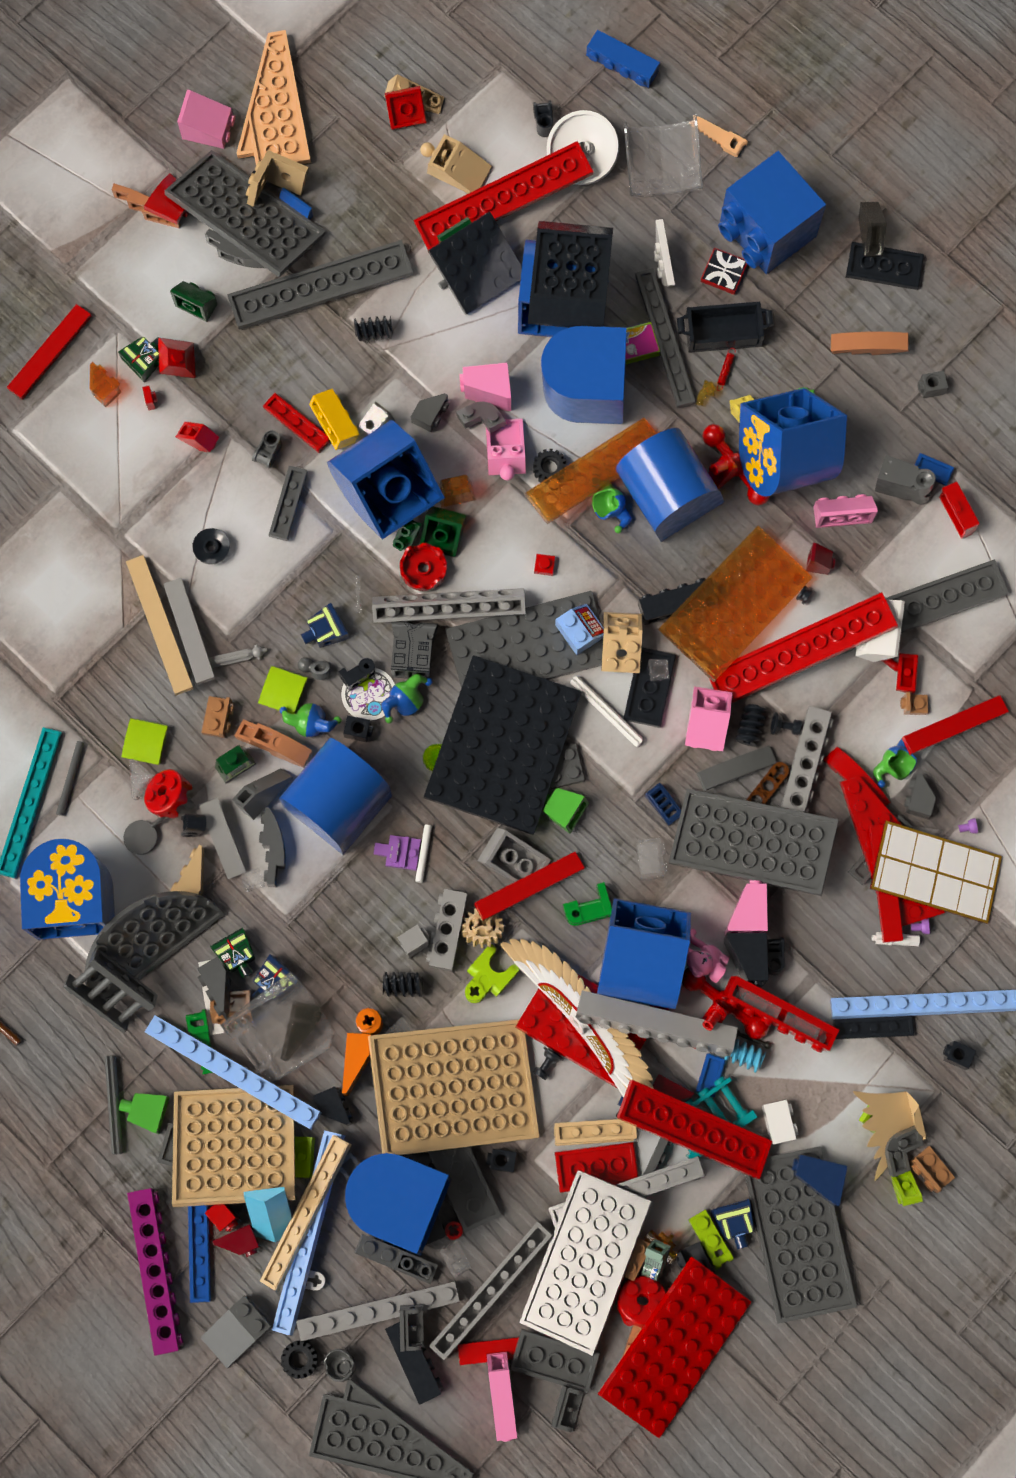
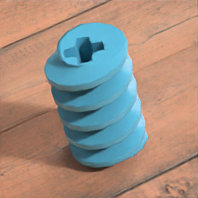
M736 1039L734 1050L731 1054L732 1063L734 1064L739 1060L740 1067L747 1063V1069L749 1070L754 1066V1072L756 1073L762 1065L766 1052L762 1055V1048H758L754 1052V1045L747 1049V1042L744 1041L740 1045V1039ZM730 1056L724 1057V1060L727 1061Z

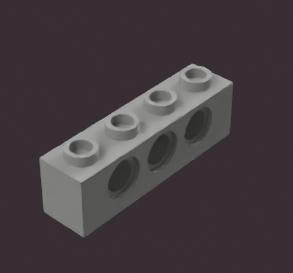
M444 889L443 894H439L438 905H441L440 912H436L434 924H437L436 932L432 931L430 943H433L432 951L428 950L426 962H429V968L453 972L461 924L467 902V893ZM447 907H454L456 909L455 914L452 916L446 915L445 909ZM445 925L452 928V932L448 935H444L441 932V928ZM439 945H446L448 951L445 954L438 953L437 948Z

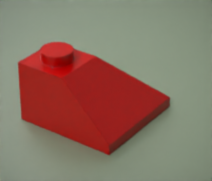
M158 338L160 374L195 378L194 343Z

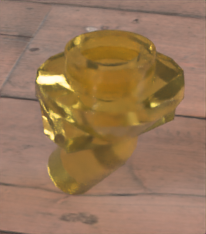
M704 381L703 387L698 394L697 405L703 406L706 395L715 396L714 392L717 390L712 381Z

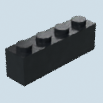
M706 578L696 580L694 584L688 585L684 583L677 586V589H663L659 591V594L653 596L652 594H646L639 599L638 607L642 614L644 625H648L716 605L718 597L712 579L706 580Z
M400 1322L386 1328V1333L418 1404L421 1405L441 1395V1389L444 1387L440 1378H435L432 1372L435 1367L431 1358L426 1359L425 1345L421 1347V1350L400 1352Z

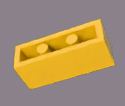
M333 389L313 395L309 405L335 450L354 444L359 436L357 426L352 423L348 411L342 406L340 397L335 394Z

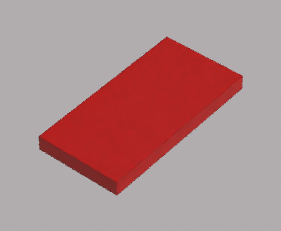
M634 1142L555 1152L560 1193L570 1191L577 1170L586 1172L614 1185L638 1177Z

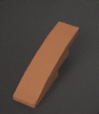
M113 184L112 192L114 198L127 201L129 208L141 211L145 220L180 228V222L176 225L144 210V205L149 198L148 196L133 189Z
M903 332L831 334L832 354L851 352L852 355L864 353L881 355L909 352V334Z

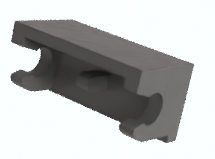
M400 1305V1352L421 1350V1347H424L423 1305Z
M562 1385L551 1427L573 1432L583 1391Z

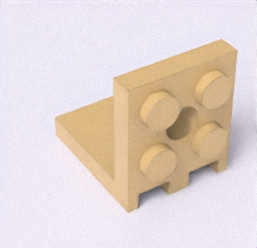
M267 150L263 160L258 161L256 165V173H252L249 178L248 184L250 185L246 192V196H248L247 204L254 207L266 182L301 196L308 167Z
M604 612L601 671L640 673L643 632L642 614ZM624 649L627 654L624 657H619L616 652Z

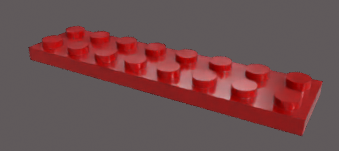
M635 1080L629 1081L617 1115L619 1120L755 1179H760L772 1144V1141Z

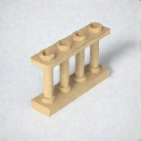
M619 1119L555 1123L554 1126L556 1146L625 1142L637 1139L636 1126Z

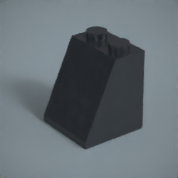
M727 933L724 937V944L740 977L761 988L768 981L767 933Z

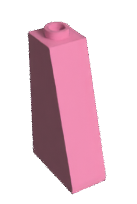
M507 1352L487 1354L497 1441L508 1442L512 1439H517Z

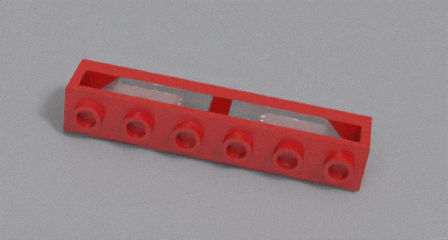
M738 976L730 977L721 998L727 1000V1005L733 1008L738 1006L744 1009L743 1013L748 1016L754 1017L755 1015L760 1017V1022H764L768 1026L772 1024L778 1027L777 1031L785 1035L790 1033L795 1036L794 1040L802 1044L807 1042L812 1045L811 1049L820 1053L822 1051H830L839 1032V1029Z

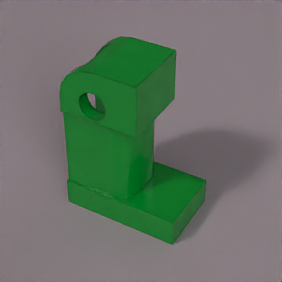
M605 882L596 885L599 899L578 904L577 900L563 904L565 918L570 925L579 926L611 916L612 908ZM577 913L579 916L575 918L572 914Z

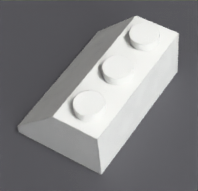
M886 599L898 624V628L857 646L856 657L872 662L898 657L905 601Z

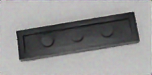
M913 1016L833 1020L834 1027L839 1029L835 1040L914 1036Z

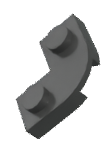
M476 402L456 411L457 418L465 429L480 421L483 422L490 433L506 426V420L499 410L488 402Z
M915 1125L897 1132L887 1142L885 1157L889 1174L893 1178L911 1170L907 1152L924 1145L922 1135L918 1133Z

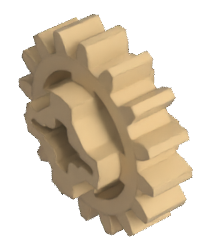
M474 909V914L468 912V918H463V924H461L462 936L466 937L467 943L472 941L473 947L477 944H480L481 948L484 947V944L491 947V942L497 944L498 938H502L504 925L503 919L499 918V914L483 921L477 909Z

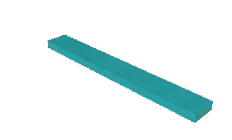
M42 728L0 858V875L16 879L62 736L60 731Z

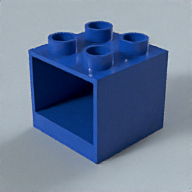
M777 151L726 189L720 218L721 223L718 224V227L727 241L732 242L736 240L744 249L742 250V256L751 268L755 269L759 266L765 274H768L817 237L826 204L784 156Z

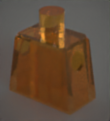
M468 475L442 479L439 483V488L445 497L440 501L441 508L476 500L473 485Z

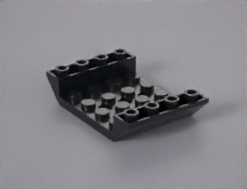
M539 221L528 324L566 328L575 326L604 327L613 228ZM553 262L556 263L558 267L555 269H550L547 265ZM569 264H573L577 268L573 271H570L566 268V266ZM587 266H593L595 268V271L590 273L587 272L585 268Z

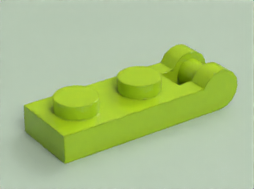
M706 1210L688 1219L716 1270L721 1268L723 1263L734 1260ZM721 1249L723 1254L716 1257L714 1252Z

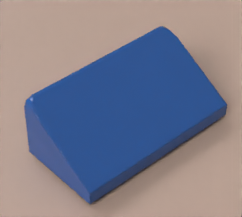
M285 188L281 190L279 198L311 220L313 217L312 207Z

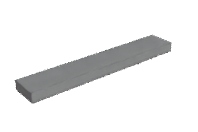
M182 578L164 583L163 585L196 684L200 685L214 680L215 676Z

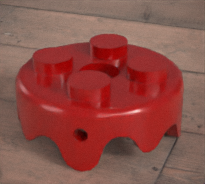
M428 543L408 546L400 560V573L404 582L410 588L418 591H429L438 587L445 579L447 573V562L443 551L439 547H434ZM421 564H426L429 569L427 572L422 573L418 570V567Z
M171 769L163 770L157 773L149 782L144 796L145 806L151 813L160 818H177V807L187 803V791L192 790L193 787L179 772Z
M638 1276L634 1281L629 1279L622 1285L617 1298V1309L625 1325L629 1327L635 1325L643 1328L666 1294L664 1287L658 1281L646 1276ZM645 1297L648 1299V1304L640 1305L637 1299Z

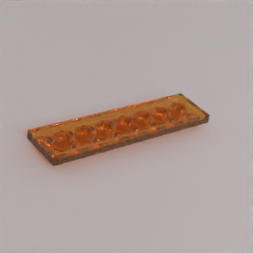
M643 417L527 491L525 496L543 520L549 524L594 495V493L619 479L620 476L616 472V466L620 460L637 445L657 433Z

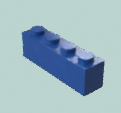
M599 30L596 31L587 45L586 56L590 60L603 64L609 70L617 71L621 76L634 80L640 86L649 88L659 72V61Z

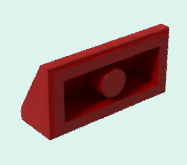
M899 653L896 691L915 694L918 655Z

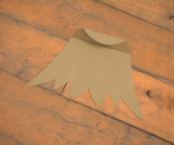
M853 1091L861 1101L869 1105V1107L864 1108L862 1111L873 1115L862 1127L870 1131H876L868 1141L867 1147L880 1146L874 1156V1159L881 1157L874 1181L888 1167L885 1148L887 1142L894 1134L915 1125L918 1133L922 1135V1140L926 1139L919 1104L907 1091L898 1093Z

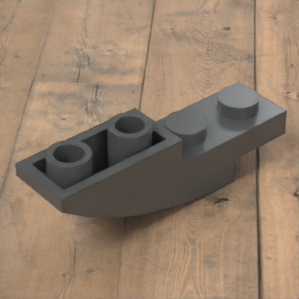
M208 229L205 233L206 242L217 248L218 257L245 267L265 268L217 232Z
M265 807V812L261 813V824H264V827L259 835V843H262L264 849H269V851H266L265 856L268 870L264 871V882H267L268 887L276 888L278 869H286L285 845L275 816L269 807Z
M364 1234L361 1235L354 1252L428 1284H431L438 1266Z

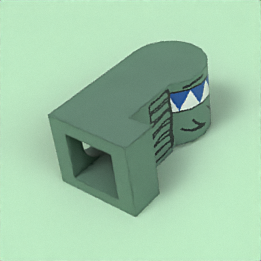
M654 1239L646 1248L645 1265L642 1275L658 1281L664 1271L671 1246ZM660 1247L663 1251H657L655 1248Z

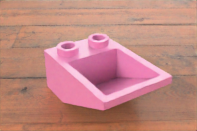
M505 419L506 426L492 433L486 428L488 475H500L502 479L508 481L515 474H526L523 419Z

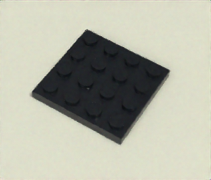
M490 211L427 250L465 315L521 280L522 266Z

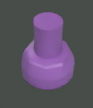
M975 818L968 820L967 824L958 825L960 833L970 831L973 834L978 833Z
M929 919L921 920V923L911 924V931H922L923 934H930Z

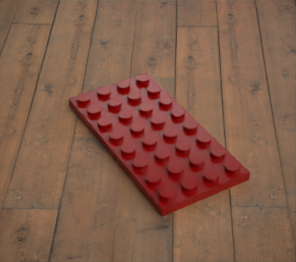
M691 1257L600 1389L598 1395L660 1439L751 1304V1301Z

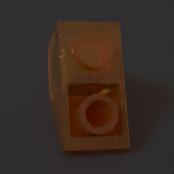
M92 362L90 364V391L103 406L107 407L122 393L119 388L120 383L113 376L110 378L106 375L107 371L100 364L97 366Z

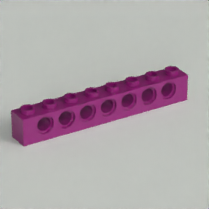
M153 1188L129 1192L127 1195L154 1356L179 1351L181 1346H183V1337L181 1333L178 1334L177 1325H180L178 1313L174 1311L176 1296L174 1292L171 1293L170 1285L173 1284L171 1272H168L167 1264L170 1261L168 1252L164 1251L163 1244H166L165 1233L161 1232L160 1224H163L161 1212L157 1210L159 1195L158 1192H154ZM144 1205H149L151 1208L148 1216H143L141 1213ZM147 1225H152L154 1228V1233L151 1236L145 1234L144 1230ZM151 1245L157 1247V1254L153 1257L148 1254V1248ZM154 1265H158L161 1268V1273L157 1277L151 1273ZM158 1285L164 1288V1294L161 1297L155 1295V1288ZM162 1305L168 1310L164 1318L158 1314V1309ZM164 1326H168L171 1329V1335L168 1338L163 1337L161 1333Z

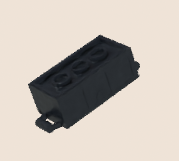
M760 301L687 307L685 315L677 318L678 334L687 336L688 353L727 350L730 348L762 347L764 330L774 326L773 311L761 308ZM762 313L766 315L767 325H763Z

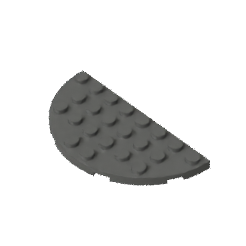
M169 891L147 896L121 910L103 927L90 948L85 970L90 967L91 955L98 948L127 972L140 980L217 921L224 913L211 900L191 892ZM96 971L85 981V985L92 990L106 977ZM111 983L99 996L107 1002L121 989Z

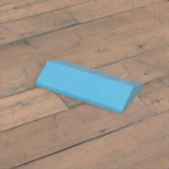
M285 1187L244 1192V1199L256 1237L275 1243L281 1240L292 1219Z

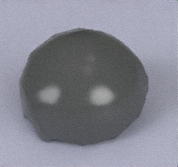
M334 1349L324 1359L326 1374L336 1382L347 1381L352 1377L356 1369L354 1357L346 1350Z

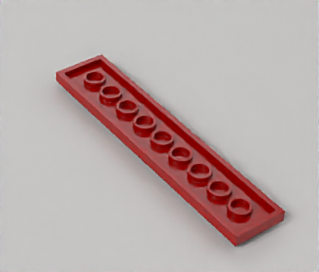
M578 141L413 221L427 250L439 243L438 235L466 217L473 222L490 211L495 221H498L594 173Z
M881 592L707 672V675L714 690L732 692L731 703L890 632L898 628V624Z

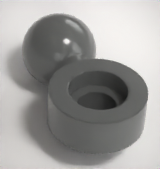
M304 657L298 662L300 671H311L312 677L317 680L326 679L330 675V666L325 661L313 663L311 659Z

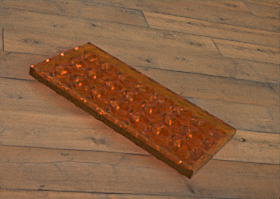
M757 526L658 630L714 682L813 577L764 530Z

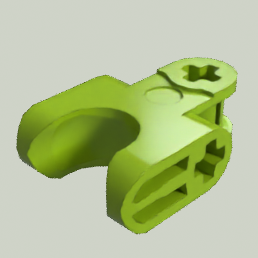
M491 944V947L487 946L467 970L474 977L465 988V997L471 1003H479L489 991L498 997L520 970L513 964L504 972L498 973L493 971L489 964L496 953V947ZM471 989H473V990L479 989V990H478L479 996L474 995V996L472 997V996H471Z

